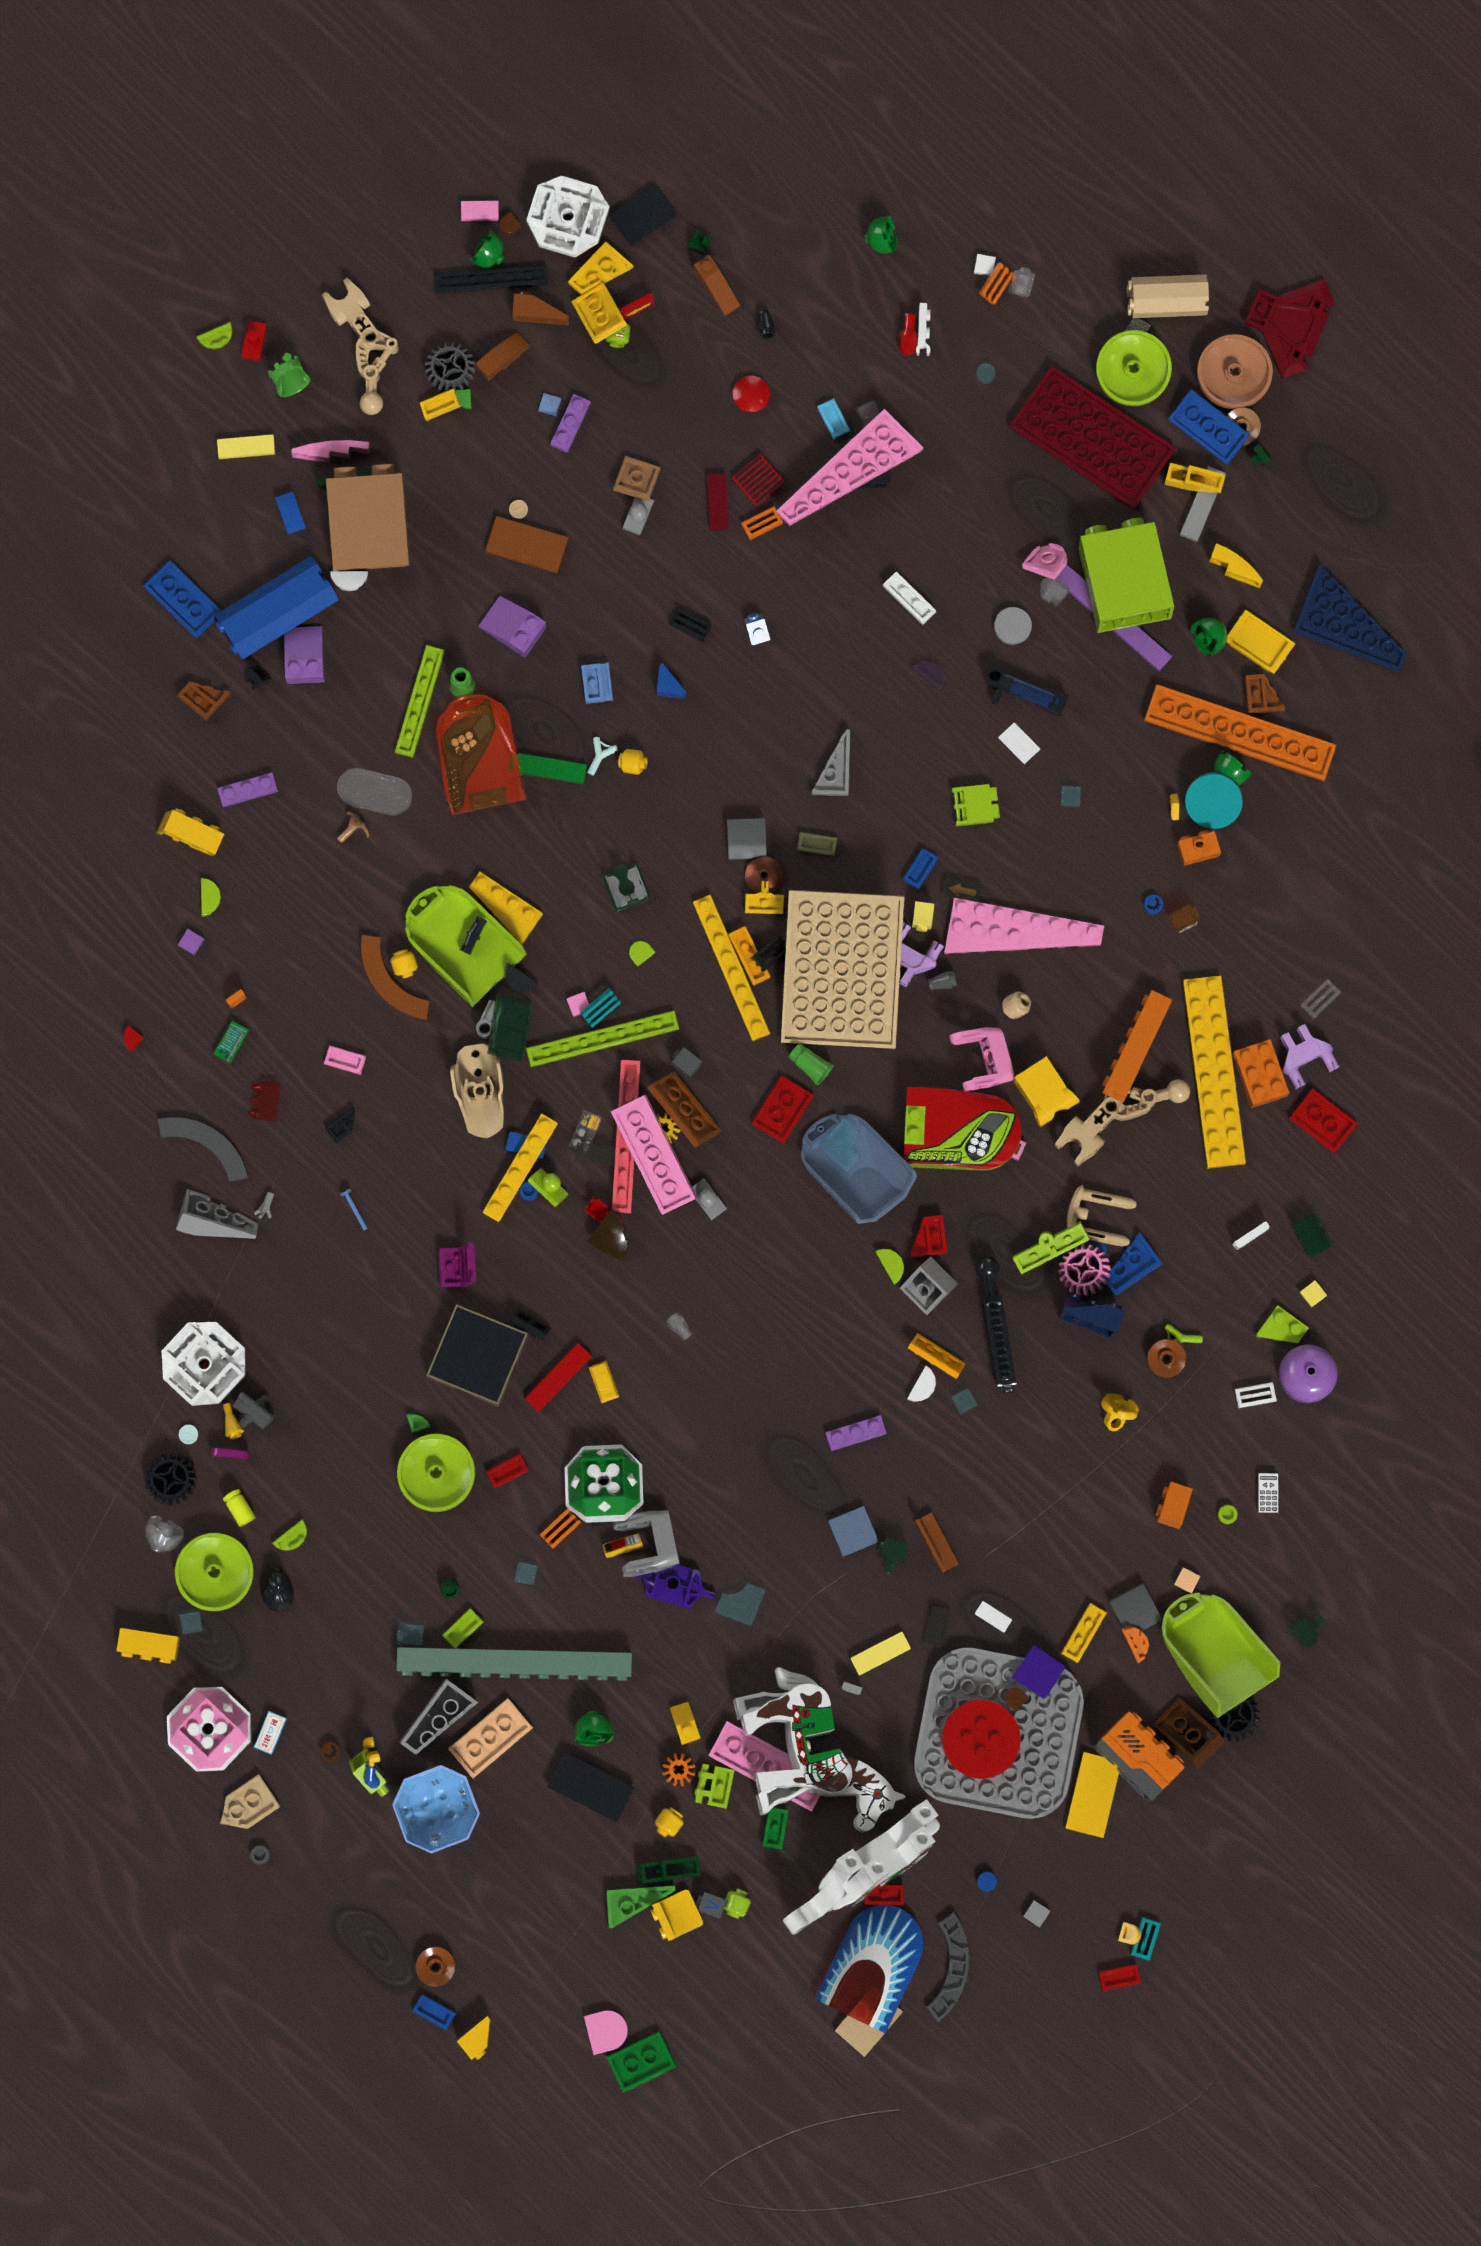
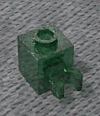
M887 1537L885 1542L881 1541L878 1552L881 1553V1558L888 1559L884 1570L885 1573L892 1574L895 1562L903 1564L909 1544Z
M1321 1615L1311 1622L1306 1617H1303L1288 1630L1301 1648L1305 1646L1310 1648L1318 1642L1316 1638L1320 1636L1315 1628L1324 1623L1325 1620Z

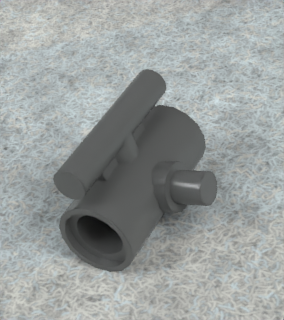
M241 1392L233 1405L234 1408L243 1414V1419L239 1422V1425L245 1428L248 1423L251 1424L253 1422L262 1430H265L275 1417L265 1409V1403L269 1398L263 1394L260 1399L254 1400L245 1392Z

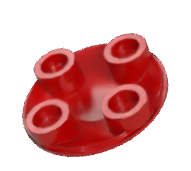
M746 376L735 384L733 399L741 411L757 412L767 406L770 399V389L768 384L760 377Z

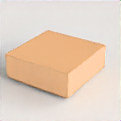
M1183 1567L1174 1585L1192 1594L1200 1576Z

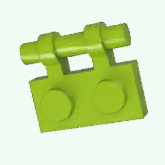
M702 1764L701 1770L698 1771L697 1775L699 1780L697 1788L694 1790V1794H696L694 1802L702 1804L703 1796L709 1797L708 1805L727 1809L734 1770L715 1766L714 1774L708 1773L709 1765ZM707 1779L712 1780L710 1791L705 1790Z

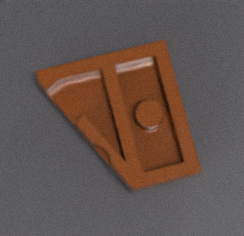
M1265 674L1245 675L1248 714L1285 711L1284 704L1280 702L1277 693L1270 686Z
M189 682L179 692L177 698L207 721L230 696V692Z

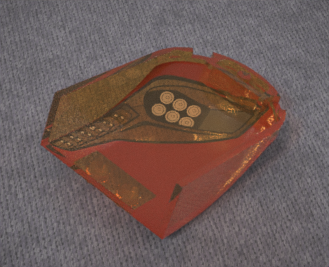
M481 694L463 696L450 703L437 721L436 737L446 801L452 815L526 800L514 731L508 711L503 704L492 699L490 696Z

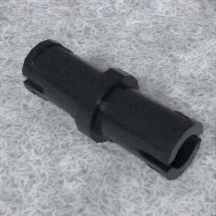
M476 916L470 930L466 932L467 936L459 949L460 951L471 955L477 940L481 938L480 934L487 920Z

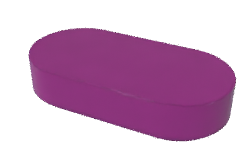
M212 1448L210 1456L249 1459L250 1452L237 1449Z

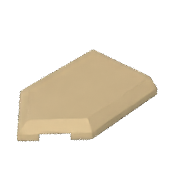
M259 1774L226 1796L220 1824L248 1829L280 1807Z

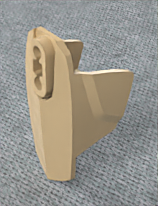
M486 1044L464 1046L457 1054L456 1064L452 1065L450 1069L454 1097L459 1103L468 1133L481 1138H489L503 1128L504 1080L500 1059L496 1057L493 1048ZM479 1051V1057L474 1058L473 1052ZM477 1069L482 1071V1075L479 1077L475 1075Z

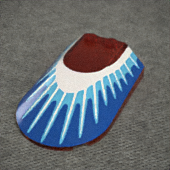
M876 1905L859 1913L849 1925L814 1999L886 2034L923 1954V1936L915 1919L906 1911L892 1905Z

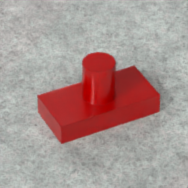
M248 321L241 354L242 359L261 360L267 324Z

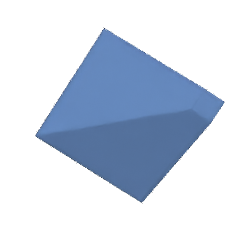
M543 393L538 411L557 416L562 398Z

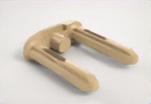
M1083 1185L1077 1187L1069 1204L1067 1228L1077 1224V1218L1087 1219L1088 1209L1079 1207L1081 1200L1124 1209H1133L1137 1206V1203L1132 1198L1084 1189ZM1091 1195L1109 1198L1111 1201L1094 1198ZM1085 1228L1087 1233L1104 1237L1089 1236L1090 1241L1120 1247L1128 1246L1130 1240L1124 1235Z

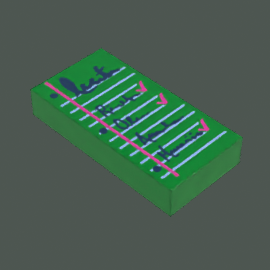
M232 1021L216 1048L214 1055L231 1064L249 1030Z

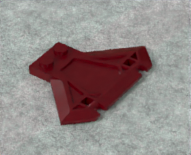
M1325 279L1278 297L1261 289L1257 291L1244 324L1263 332L1282 379L1307 369L1308 364L1304 362L1305 356L1312 357L1329 316L1328 313L1324 312L1326 306L1332 308L1334 299ZM1315 302L1319 303L1318 308L1314 307ZM1294 352L1299 353L1297 358L1293 357Z

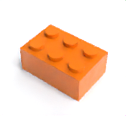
M1271 1039L1233 1052L1232 1057L1250 1108L1288 1096L1289 1090Z

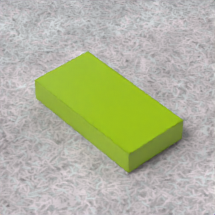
M470 1608L442 1636L457 1649L484 1622Z

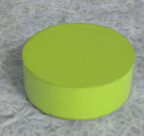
M1224 1505L1218 1511V1519L1223 1524H1232L1237 1519V1510L1232 1505Z

